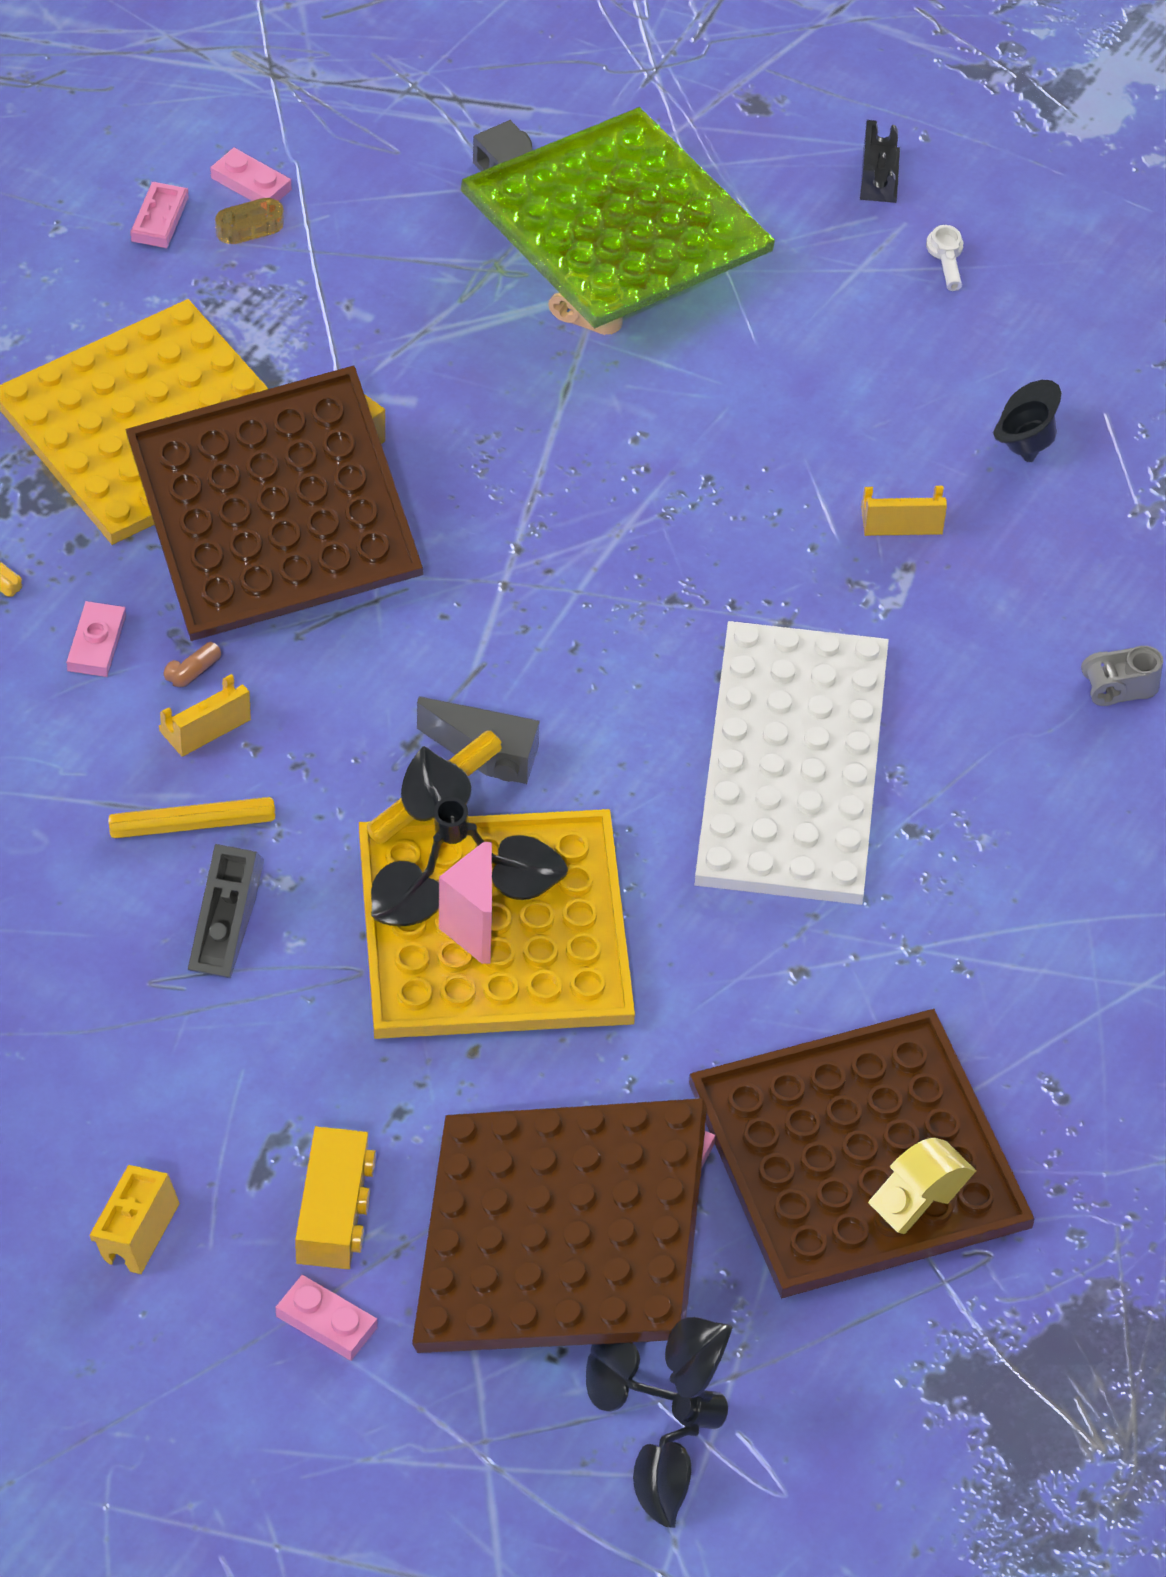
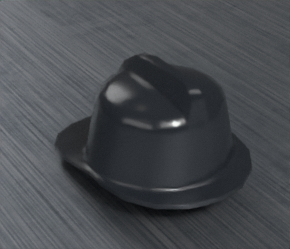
M1038 380L1018 389L1006 403L999 422L995 426L993 431L995 440L1006 443L1012 452L1021 455L1026 462H1033L1040 451L1055 441L1057 434L1055 414L1062 396L1060 386L1052 380Z

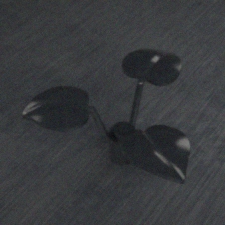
M425 746L417 752L406 770L401 788V798L404 809L414 819L428 821L434 818L436 834L433 836V846L424 872L415 863L398 861L386 865L376 875L371 888V915L377 922L390 926H410L421 923L433 916L439 909V882L429 877L434 872L443 842L457 844L464 840L467 835L472 837L477 846L484 842L477 832L476 824L469 823L467 803L471 797V783L467 774L456 764L443 759ZM514 835L507 837L499 845L498 856L492 853V863L496 864L492 871L493 884L503 895L512 899L527 900L540 896L565 878L568 872L567 865L556 851L545 843L529 836Z
M687 1317L676 1323L669 1334L666 1344L665 1361L669 1369L673 1371L670 1376V1382L675 1384L678 1393L633 1380L640 1364V1355L633 1342L592 1344L591 1354L588 1356L586 1366L587 1392L591 1402L600 1410L611 1412L621 1408L627 1400L629 1388L673 1401L672 1414L685 1427L663 1435L660 1438L659 1446L653 1444L643 1446L636 1459L633 1473L635 1493L642 1508L653 1520L665 1527L675 1528L677 1513L686 1497L691 1479L690 1457L681 1444L673 1441L688 1435L697 1436L699 1428L718 1429L724 1424L728 1415V1403L725 1396L720 1392L707 1391L705 1389L713 1378L722 1359L733 1327L728 1324L717 1323L698 1317Z

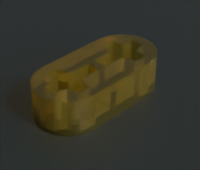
M261 198L220 210L215 217L216 236L220 241L227 244H238L279 232L284 225L283 205L272 198Z

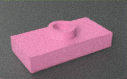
M152 182L130 232L131 242L168 248L187 203L188 188Z
M85 601L66 662L67 671L103 677L108 676L126 617L125 607Z

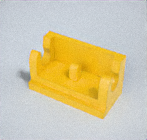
M944 486L934 487L933 498L883 499L872 498L873 487H864L863 499L861 501L864 536L943 534L947 509L946 497H942Z
M232 674L223 678L222 691L172 717L170 707L160 712L161 725H159V731L181 757L251 720L250 692L243 684L235 689V681Z
M133 1165L127 1166L89 1235L91 1241L96 1242L102 1258L108 1264H113L117 1254L125 1260V1265L130 1272L142 1274L180 1204L168 1173Z

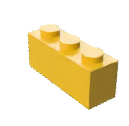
M315 1126L295 1238L296 1264L350 1270L353 1252L361 1253L364 1226L357 1225L359 1214L367 1215L370 1188L364 1187L365 1176L373 1177L376 1160V1150H368V1132Z

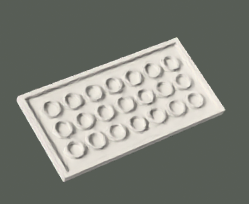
M728 621L694 886L862 905L889 639Z

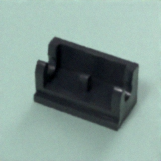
M867 120L863 147L860 200L896 203L900 147H897L898 129L895 125H892L888 137H879L877 135V121Z

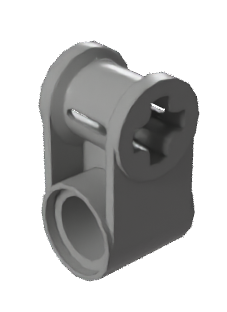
M1137 646L1130 649L1098 652L1090 655L1082 662L1081 670L1092 686L1090 692L1092 701L1099 706H1109L1118 702L1153 697L1160 688L1163 656L1160 651L1150 646Z

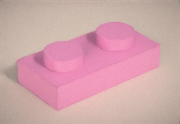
M236 148L231 149L210 167L213 180L267 210L292 190L290 178Z
M304 1275L300 1276L276 1306V1317L352 1361L377 1329V1318Z

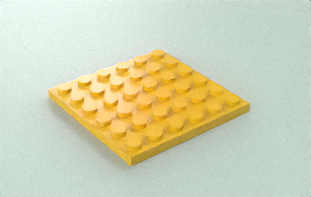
M186 299L1 384L0 412L111 545L154 525L125 429L267 390L268 388L189 299Z
M610 809L468 816L469 823L476 824L477 832L484 842H492V853L498 856V848L503 839L514 835H524L535 838L551 847L561 856L568 868L565 878L540 896L527 900H516L503 895L492 881L490 964L479 962L439 929V909L433 916L421 923L399 927L377 922L371 915V888L376 875L383 867L392 862L409 861L419 866L422 872L426 869L433 846V836L436 834L434 818L428 821L414 819L383 844H378L368 834L367 825L369 822H359V844L374 1039L634 1024L635 1010ZM467 835L464 840L457 844L443 842L434 872L429 878L439 882V876L474 850L477 844L472 837ZM492 863V871H493L494 867L496 866V864H493V863Z

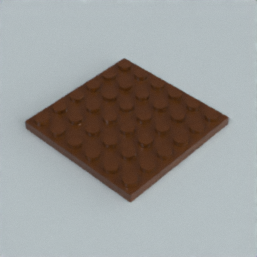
M355 365L125 429L190 641L424 575L423 567Z
M935 1009L693 1072L689 1075V1085L695 1099H704L707 1107L706 1125L709 1132L715 1135V1146L781 1299L1033 1228L1035 1218ZM928 1138H938L947 1141L976 1172L948 1204L933 1201L906 1234L898 1233L868 1203L869 1200L893 1174L894 1171L890 1166L906 1150Z
M704 1099L445 1115L412 1345L416 1352L432 1353L668 1341L669 1334L676 1323L687 1316L707 1107Z

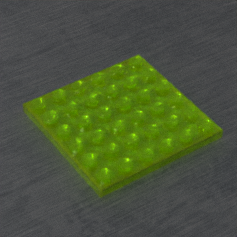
M640 107L462 179L460 191L594 329L772 252L775 239Z

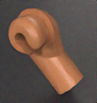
M207 642L182 663L176 660L170 661L163 672L165 680L173 682L175 687H186L220 659V648L215 643Z

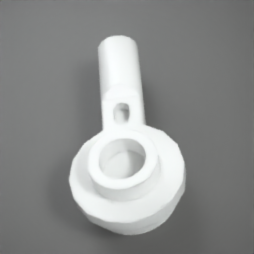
M940 225L927 237L926 248L932 256L941 259L947 289L957 291L962 287L956 257L960 256L963 250V240L960 232L955 227Z

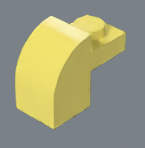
M928 1138L910 1147L892 1163L890 1168L894 1171L893 1174L868 1203L898 1233L906 1234L933 1201L948 1204L976 1170L947 1141L938 1138Z

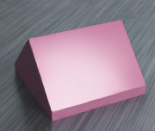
M483 842L439 876V929L479 962L490 964L492 842Z

